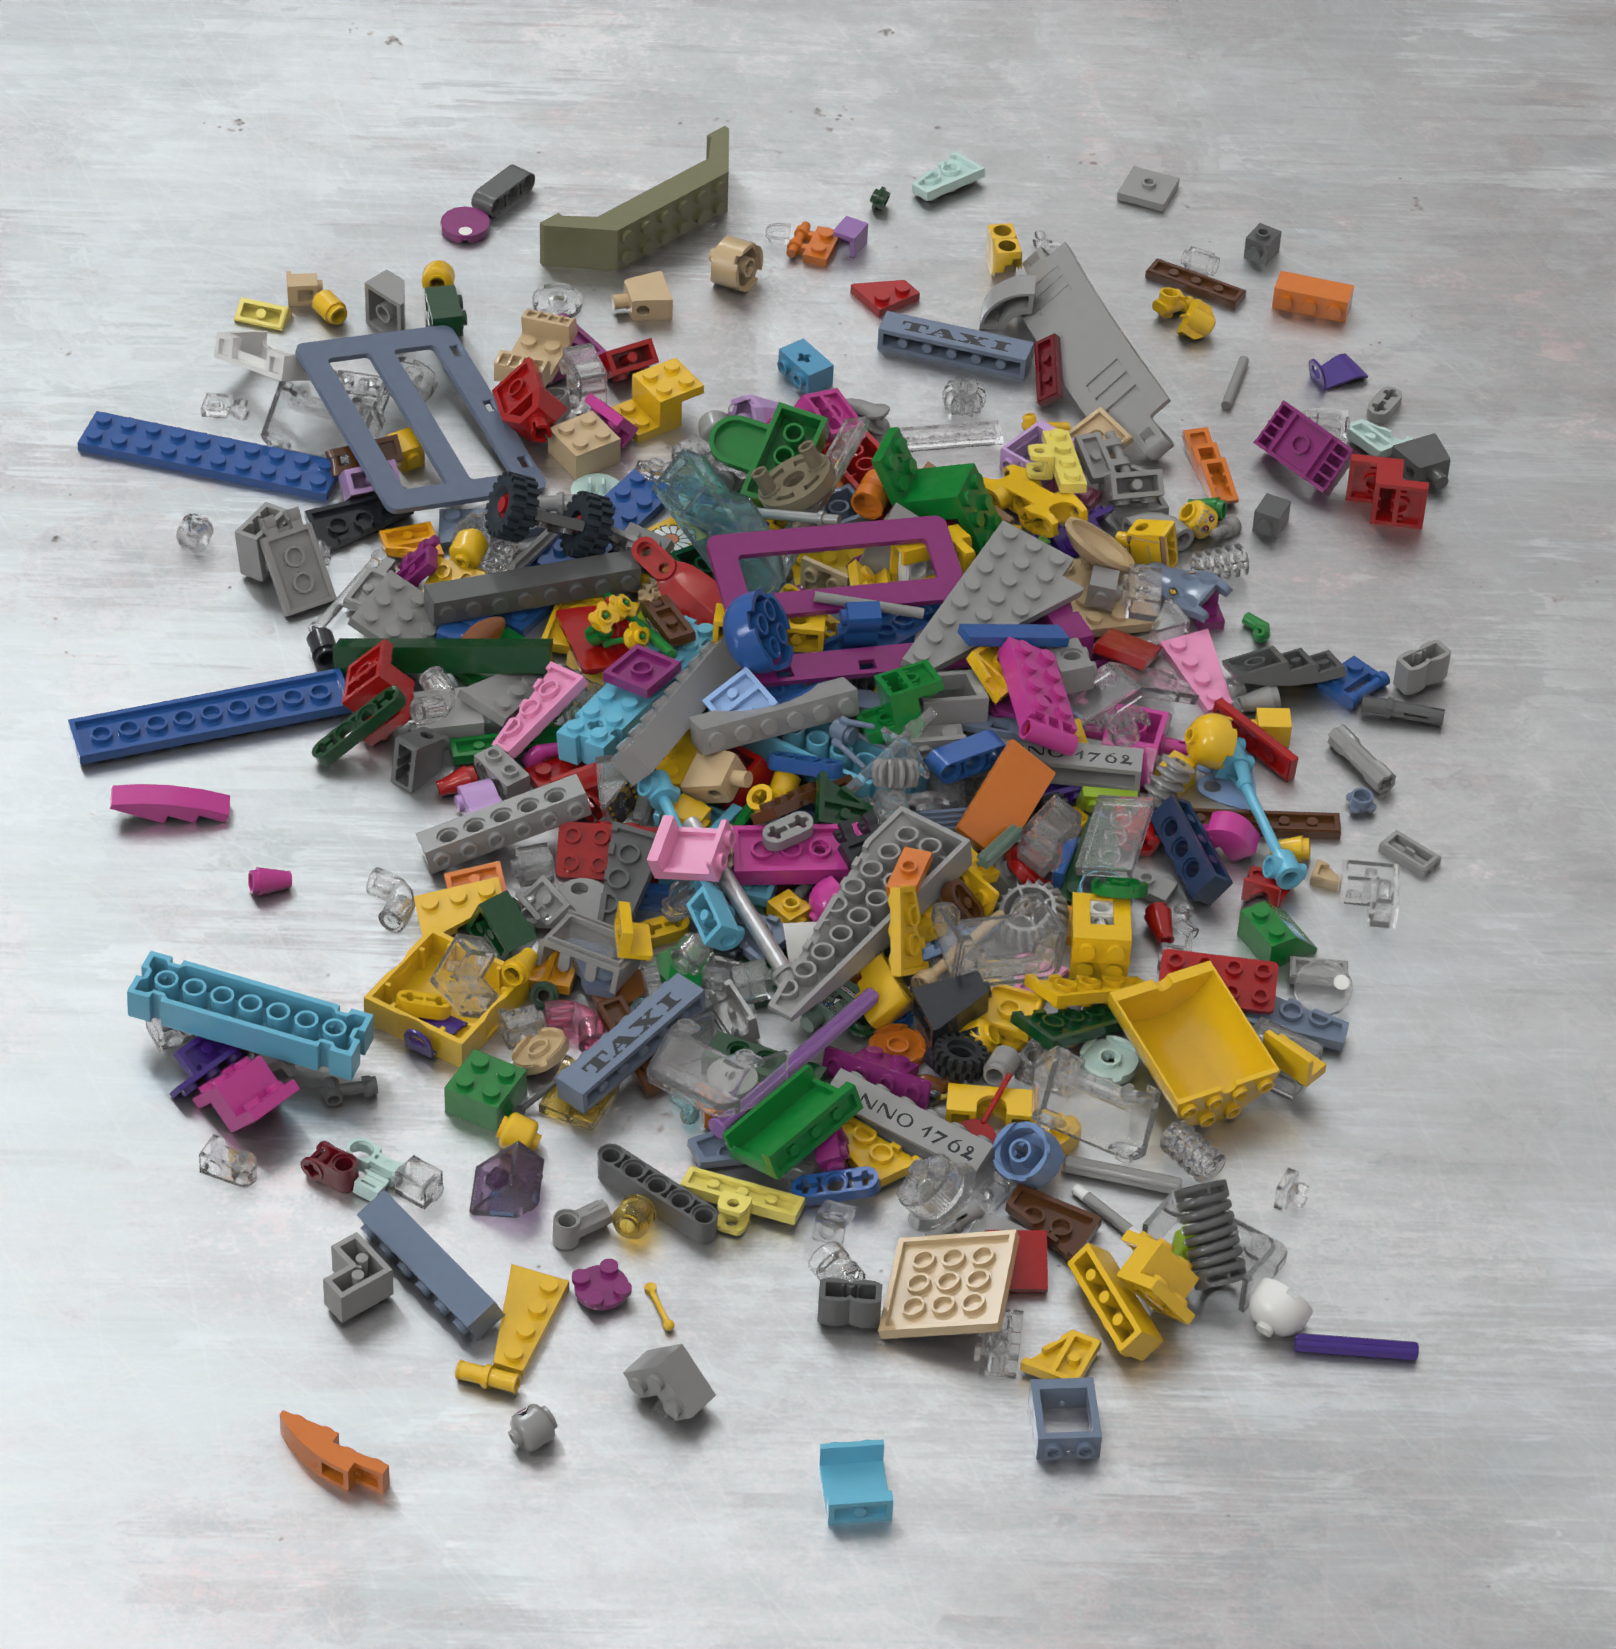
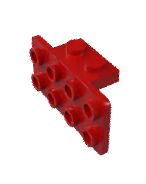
M605 597L607 606L610 603L609 597ZM596 605L559 609L556 611V619L581 672L590 675L602 673L629 651L625 643L604 648L602 644L593 646L586 640L584 630L591 625L588 615L597 609ZM625 618L623 621L614 623L612 625L613 634L611 639L623 637L631 621Z
M596 821L595 823L565 822L560 824L556 876L566 879L588 878L604 881L609 857V842L611 843L612 823ZM624 823L653 833H657L659 828L640 826L637 823ZM653 875L650 883L658 884V879H655Z
M1164 949L1162 951L1159 981L1164 979L1169 973L1211 961L1243 1012L1266 1015L1273 1013L1279 968L1276 962L1176 949Z

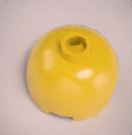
M1218 713L1198 716L1187 728L1184 735L1189 757L1198 765L1209 769L1219 770L1224 768L1223 762L1227 756H1233L1237 744V729L1232 728L1231 724L1233 719Z

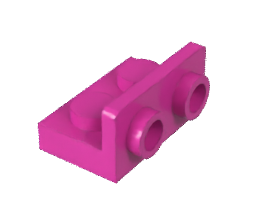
M589 393L584 402L592 407L590 411L593 410L621 439V448L624 449L639 428L605 402Z

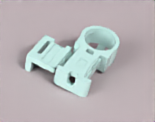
M358 1138L352 1140L347 1145L346 1152L353 1154V1152L361 1151L370 1155L366 1158L356 1156L358 1169L365 1176L363 1178L358 1177L354 1181L353 1193L370 1202L389 1185V1182L390 1187H394L406 1175L408 1165L406 1160L400 1163L381 1153L382 1148L370 1140Z

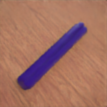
M1297 1333L1294 1340V1347L1297 1352L1417 1360L1419 1354V1345L1413 1341Z

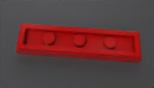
M1222 697L1215 700L1212 713L1222 714L1233 719L1231 721L1232 727L1237 729V737L1245 739L1247 751L1287 782L1295 778L1299 757Z

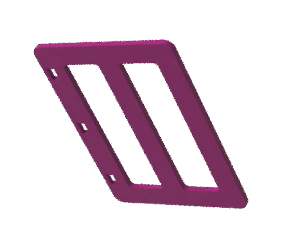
M940 516L713 535L708 539L706 545L724 612H726L727 607L736 597L748 592L739 559L923 543L926 545L935 578L773 593L781 603L787 618L837 614L840 609H844L843 606L813 602L815 591L908 606L942 604L963 576L947 523ZM913 643L793 654L788 668L776 671H790V677L777 678L776 672L764 675L754 674V676L764 687L823 682L841 677L845 679L874 677V675L902 667L900 665L902 658ZM782 655L773 660L774 665L781 659ZM967 657L942 670L968 668L971 666L966 660ZM873 663L874 665L872 669L860 670L859 664Z

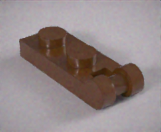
M397 434L375 439L387 461L395 459L397 463L404 460ZM348 445L325 452L327 460H330L332 469H330L332 478L338 477L344 470L360 467ZM347 456L349 464L342 466L340 457Z
M667 594L659 596L656 601L650 602L646 600L640 602L642 615L650 620L663 639L672 647L682 646L696 640L695 630Z

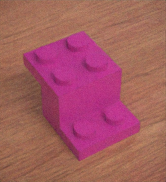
M838 388L804 394L794 405L796 408L828 418L831 431L826 443L862 427L866 428ZM770 418V419L766 422V424H770V421H771L772 418Z
M261 1055L251 1060L246 1056L237 1063L234 1062L227 1066L216 1078H212L198 1088L201 1093L192 1100L198 1109L211 1103L232 1133L257 1121L300 1088L294 1079L285 1083L277 1080Z

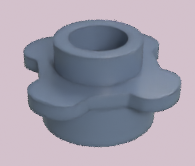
M1356 788L1346 795V800L1350 803L1349 810L1352 813L1374 812L1377 808V805L1373 803V793L1369 789Z

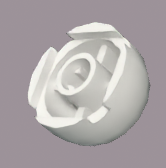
M1263 1278L1256 1285L1250 1297V1314L1257 1323L1256 1329L1267 1337L1272 1335L1279 1337L1292 1336L1300 1332L1313 1314V1310L1302 1296L1298 1294L1294 1298L1287 1293L1289 1290L1288 1286L1270 1278Z

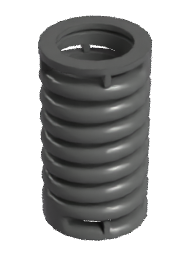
M1226 1179L1172 1191L1175 1202L1178 1203L1176 1210L1180 1213L1191 1212L1179 1217L1180 1224H1192L1182 1228V1235H1197L1184 1241V1245L1187 1248L1198 1247L1189 1250L1187 1257L1189 1259L1203 1258L1191 1262L1193 1266L1192 1271L1202 1270L1194 1273L1200 1278L1194 1286L1195 1290L1217 1287L1248 1279L1249 1275L1246 1271L1245 1259L1238 1257L1243 1253L1240 1245H1236L1240 1242V1237L1234 1233L1237 1231V1224L1231 1222L1235 1218L1234 1212L1228 1210L1232 1207V1202L1230 1199H1227L1229 1197V1189Z

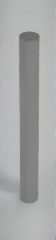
M815 591L813 602L843 607L846 602L876 601ZM880 601L881 613L923 619L924 608Z

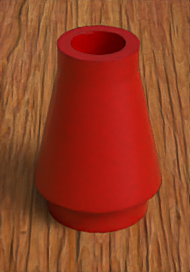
M464 765L441 780L436 781L440 796L443 797L458 794L457 786L476 782L478 777L472 765L469 767Z
M1155 902L1147 906L1144 920L1155 936L1158 945L1168 946L1174 942L1172 910L1164 902Z

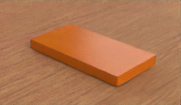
M1014 739L1009 740L954 830L970 839L971 843L982 851L1011 824L1023 828L1056 772Z

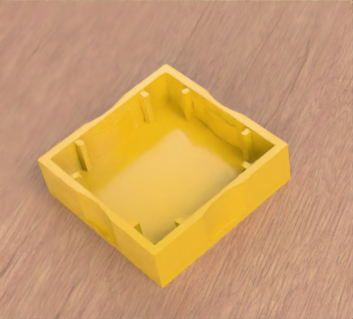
M431 927L407 951L404 959L395 968L387 972L363 997L364 1012L374 1015V1027L403 1041L406 1030L413 1029L419 1031L430 1040L433 1050L437 1052L436 1057L460 1068L474 1049L480 1051L529 998V978L522 985H509L504 981L501 974L504 961L494 956L480 953L466 943ZM401 990H413L444 995L452 1000L450 1015L467 1022L468 1025L460 1029L455 1035H451L446 1032V1027L444 1026L437 1028L418 1019L419 1017H414L398 1009L395 1003L397 993ZM412 1036L423 1043V1041L418 1037Z

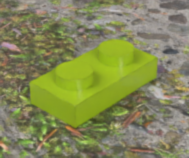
M1083 786L1076 798V806L1090 813L1101 811L1114 814L1115 808L1122 806L1126 814H1131L1138 802V791Z

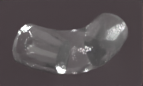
M434 666L426 670L419 679L421 687L428 696L413 699L410 704L411 717L418 726L432 724L446 718L455 705V689L449 676L442 667Z
M376 867L368 878L366 885L367 894L386 902V905L379 913V922L385 929L399 933L409 923L415 910L413 890L403 878L388 870Z

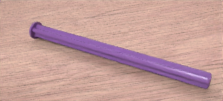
M866 988L717 1118H711L708 1121V1125L712 1133L716 1137L723 1139L722 1135L727 1129L812 1060L878 1002L879 994L872 988Z

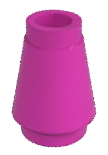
M262 867L250 870L248 873L250 893H257L259 896L291 888V871Z

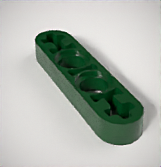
M397 686L387 687L318 741L312 749V756L322 766L331 765L399 712L406 704V696Z

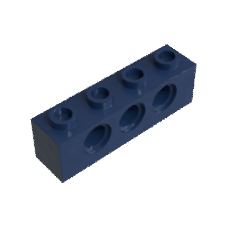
M1171 794L1149 818L1154 826L1155 834L1165 846L1164 852L1176 867L1175 873L1182 879L1187 888V895L1195 902L1200 901L1211 905L1233 884V881L1191 803Z

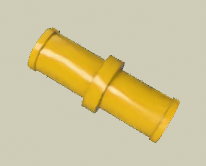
M460 1359L456 1366L455 1379L480 1384L483 1389L489 1390L493 1387L516 1394L521 1385L520 1374L496 1369L495 1365L492 1364L482 1366Z

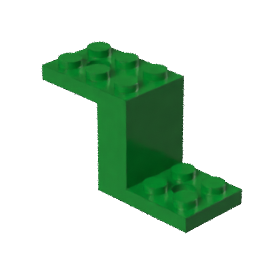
M899 427L888 429L871 462L892 507L895 503H898L918 517L940 516L944 520L958 519L962 529L971 536V548L974 549L977 557L1001 524L1002 518L996 511L993 498L988 493L983 476L979 473L975 463L918 469L917 462L912 457L907 441L902 436Z

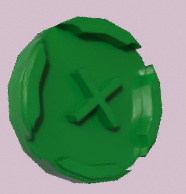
M1109 876V878H1106V882H1100V878L1096 877L1091 880V893L1111 898H1143L1148 896V883L1144 881L1140 885V881L1135 878Z

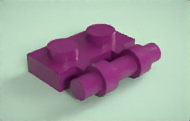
M433 535L429 539H424L418 544V548L414 552L407 553L403 557V561L398 565L399 571L396 574L416 588L427 576H432L438 567V550L436 546L440 544L439 537Z

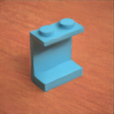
M884 1439L820 1444L819 1470L828 1525L892 1521L894 1500L892 1490H888L883 1462Z

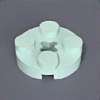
M1106 1035V1039L1097 1040V1038L1088 1040L1081 1048L1079 1072L1081 1076L1096 1084L1106 1086L1111 1090H1118L1124 1083L1129 1082L1135 1077L1138 1071L1139 1056L1136 1055V1050L1131 1042L1122 1037ZM1110 1058L1114 1060L1113 1063H1107L1103 1061H1108Z

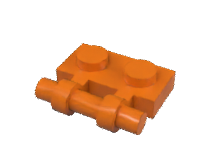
M807 221L802 222L794 231L795 237L791 238L787 245V256L793 258L796 255L803 256L804 263L827 267L841 238L833 235L834 229L818 226L816 231H810V223Z

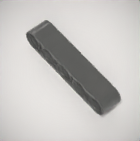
M605 1144L598 1149L597 1176L600 1181L693 1242L706 1245L715 1241L717 1238L718 1212L712 1205L617 1144Z

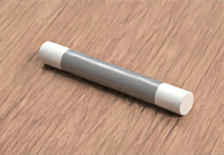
M1078 1183L1073 1187L1072 1194L1123 1234L1127 1230L1141 1233V1231Z

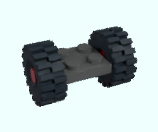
M504 471L502 475L498 476V482H494L492 486L493 492L489 493L488 497L490 500L486 504L488 511L485 514V520H487L485 527L488 529L487 533L491 535L490 537L519 543L525 540V536L529 535V528L538 527L546 529L545 531L559 534V539H562L560 548H563L562 553L565 556L578 559L601 555L605 552L604 547L608 546V538L612 536L611 526L614 525L612 516L615 514L614 509H611L613 502L610 501L609 497L583 490L578 491L577 495L574 494L572 496V502H568V510L564 511L563 515L536 509L540 502L537 499L540 495V490L537 489L539 485L538 482H535V478L510 471Z

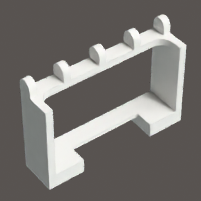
M267 331L217 332L215 358L279 381L310 380L295 354H287L276 349L273 350L267 345Z

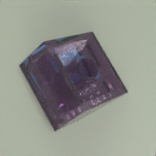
M518 1140L477 1165L469 1212L478 1216L518 1218L526 1212L534 1210L540 1201L544 1159Z

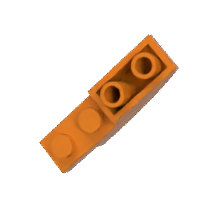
M284 1410L281 1411L279 1414L281 1436L290 1450L305 1466L321 1478L349 1492L356 1483L384 1495L390 1486L389 1465L377 1458H370L358 1453L350 1447L339 1445V1433L330 1427L318 1425L298 1414H292Z

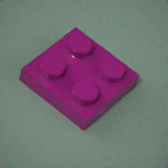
M636 644L603 671V681L648 699L682 671L681 661Z

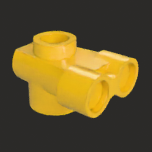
M1164 287L1160 289L1159 298L1153 301L1152 309L1161 317L1171 318L1175 312L1187 311L1194 298L1192 296H1184L1179 289Z

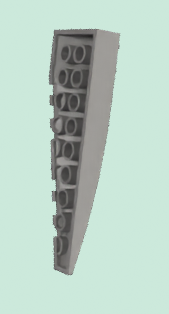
M900 806L865 840L859 857H855L851 864L852 869L847 877L844 876L839 891L830 899L813 928V935L810 939L807 938L802 947L801 955L798 960L795 959L790 967L791 972L787 978L782 980L768 1004V1009L791 1022L842 986L890 945L888 934L890 908L888 906L889 896L886 895V885L904 847L932 852L933 861L917 894L921 916L941 896L944 883L958 879L972 865L971 840Z

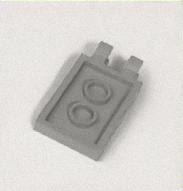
M298 506L282 511L288 526L279 529L277 528L274 514L258 519L260 528L266 536L259 539L285 617L337 600L312 523L303 524Z

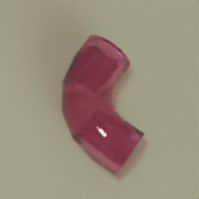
M544 1001L545 1028L555 1027L574 1032L577 1035L578 1047L581 1052L591 1048L606 1033L601 1017L588 1006L575 1001Z

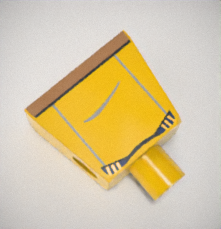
M1138 519L1135 520L1127 532L1118 531L1116 533L1115 540L1124 548H1127L1136 567L1144 569L1151 562L1157 561L1175 568L1179 562L1175 521Z

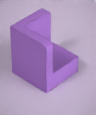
M846 216L833 230V235L841 238V241L850 244V257L855 258L867 244L868 223Z

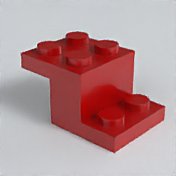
M1351 454L1345 501L1371 503L1370 524L1422 530L1429 483L1403 480L1404 459Z
M387 639L382 640L348 666L342 704L355 713L389 686H397L406 696L407 700L404 707L363 739L371 747L380 740L387 739L392 731L399 726L403 727L411 717V703L414 698L415 681L391 664L393 644Z

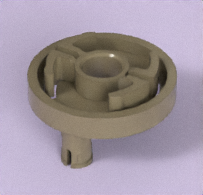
M807 440L799 445L798 451L801 454L785 460L769 473L765 466H760L753 470L751 476L759 487L758 497L764 508L804 511L821 500L830 490L836 477L835 469L828 457L818 452L812 440Z

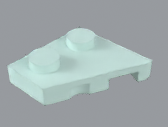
M1363 419L1344 425L1342 431L1345 437L1366 451L1370 456H1391L1393 445L1413 440L1409 436L1403 440L1391 436L1392 430L1377 426Z

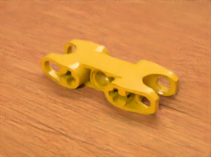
M1011 464L1002 468L1003 478L990 479L983 477L985 487L993 498V504L1001 510L1007 508L1018 514L1022 526L1033 534L1046 538L1054 537L1059 534L1058 524L1065 523L1069 517H1077L1088 521L1087 508L1073 493L1050 492L1042 487L1041 480L1028 478L1026 468Z

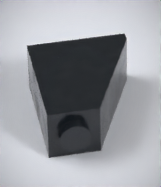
M979 971L912 988L911 1009L931 1049L934 1050L938 1037L941 1038L944 1034L950 1036V1033H956L957 1035L966 1024L988 1011V999L992 997V992L988 981H983Z

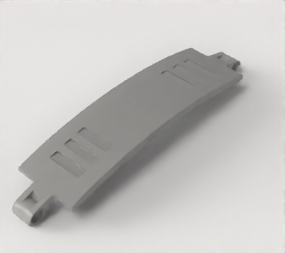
M1064 242L1051 254L1043 247L1038 248L1022 263L1027 275H1036L1032 314L1021 315L1036 341L1054 333L1060 337L1062 381L1085 416L1087 417L1101 406L1134 438L1150 460L1158 461L1175 445L1171 438L1153 420V417L1171 400L1106 308L1069 245Z

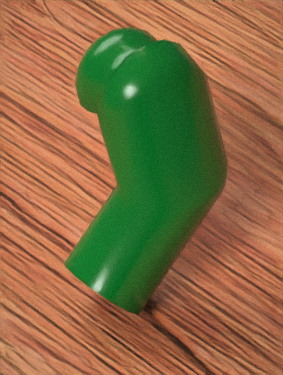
M1250 612L1244 615L1242 624L1253 629L1254 640L1258 643L1266 642L1271 636L1269 623Z

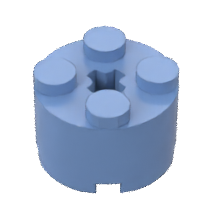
M1029 1121L1008 1124L998 1133L993 1144V1149L995 1150V1159L993 1161L998 1172L1017 1184L1020 1183L1033 1189H1039L1050 1182L1058 1173L1065 1157L1057 1138L1052 1133Z

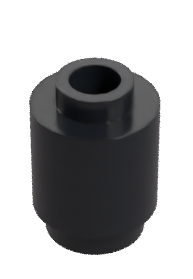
M325 627L312 630L307 635L306 641L313 661L320 667L334 665L332 647L335 646L336 641L332 631Z

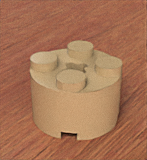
M728 235L725 236L717 247H713L709 252V261H711L710 281L734 290L748 292L759 279L755 277L757 269L762 270L763 267L762 248L756 245V243Z

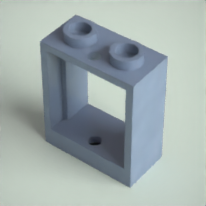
M1093 1377L1030 1379L1028 1402L1036 1460L1100 1457L1102 1433ZM1087 1408L1090 1431L1045 1433L1042 1409Z

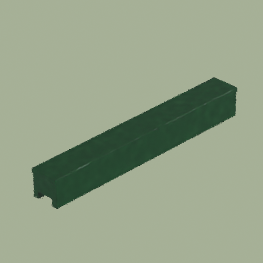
M339 638L335 646L332 647L334 669L340 668L342 673H347L350 664L384 639L393 644L391 664L403 673L547 674L545 668L549 662L555 663L552 652L553 639Z

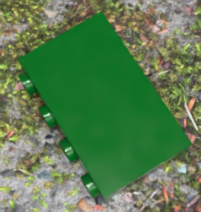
M806 1064L727 1129L722 1136L730 1157L779 1180L864 1107L854 1084L847 1081L840 1088H836L817 1079L812 1066Z

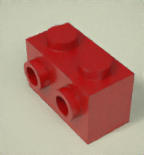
M652 338L609 350L596 356L603 381L612 379L613 383L627 379L628 373H637L659 363Z

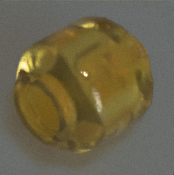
M638 1194L628 1195L621 1200L614 1210L612 1225L615 1231L622 1237L630 1240L640 1239L653 1226L657 1217L656 1209L648 1198Z

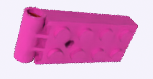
M1008 637L997 651L1019 726L1020 738L1066 756L1073 755L1078 746V737L1074 735L1078 729L1055 654L1047 649L1032 646L1024 640L1019 641Z
M853 823L852 826L856 836L862 835L857 827V823ZM813 824V834L811 837L777 852L767 850L762 843V832L766 825L732 826V830L736 834V842L732 848L733 874L740 885L817 884L828 875H831L840 884L844 876L847 877L850 870L837 850L840 843L833 836V832L839 829L838 824Z

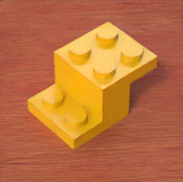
M673 358L632 374V399L611 408L639 428L632 438L637 443L681 427L682 402L703 394L704 385L677 358Z
M1127 1230L1121 1240L1133 1253L1116 1276L1154 1312L1189 1325L1196 1315L1187 1308L1189 1302L1185 1298L1200 1279L1191 1271L1192 1264L1183 1257L1176 1256L1172 1252L1174 1247L1160 1237L1158 1240H1155L1144 1231H1141L1139 1234Z

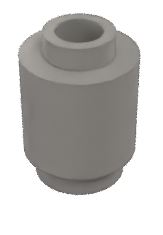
M1006 1045L996 1047L983 1067L985 1081L991 1086L1000 1087L1007 1073H1011L1013 1077L1021 1062L1018 1052Z

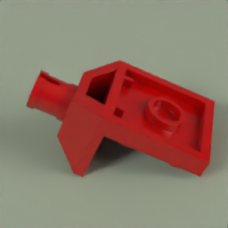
M530 357L525 359L492 390L501 419L529 443L533 441L538 443L546 442L545 433L550 438L552 436L551 426L568 410L567 406L546 390L538 366Z
M558 756L524 768L530 775V785L533 789L577 774L586 792L591 812L597 821L605 815L606 807L600 802L603 797V763L601 760L585 765L583 762L575 765L559 759ZM592 815L585 817L588 822H594Z

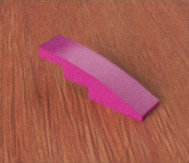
M113 785L109 809L164 823L167 816L195 823L198 815L226 823L230 811V795L175 785Z

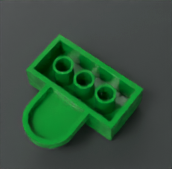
M779 402L770 424L740 415H732L721 419L713 426L709 434V447L717 462L748 474L739 493L742 503L764 508L758 497L759 487L751 476L753 470L760 466H765L769 473L785 460L801 454L798 451V447L807 440H812L818 452L821 453L831 430L827 417Z

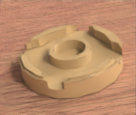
M547 1027L537 1030L539 1034L533 1037L531 1034L525 1036L512 1052L513 1064L526 1069L527 1075L539 1074L558 1064L569 1049V1041L561 1029Z

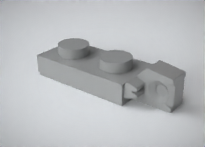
M385 557L377 568L369 566L345 596L343 607L356 611L389 570L394 573L396 572V560Z

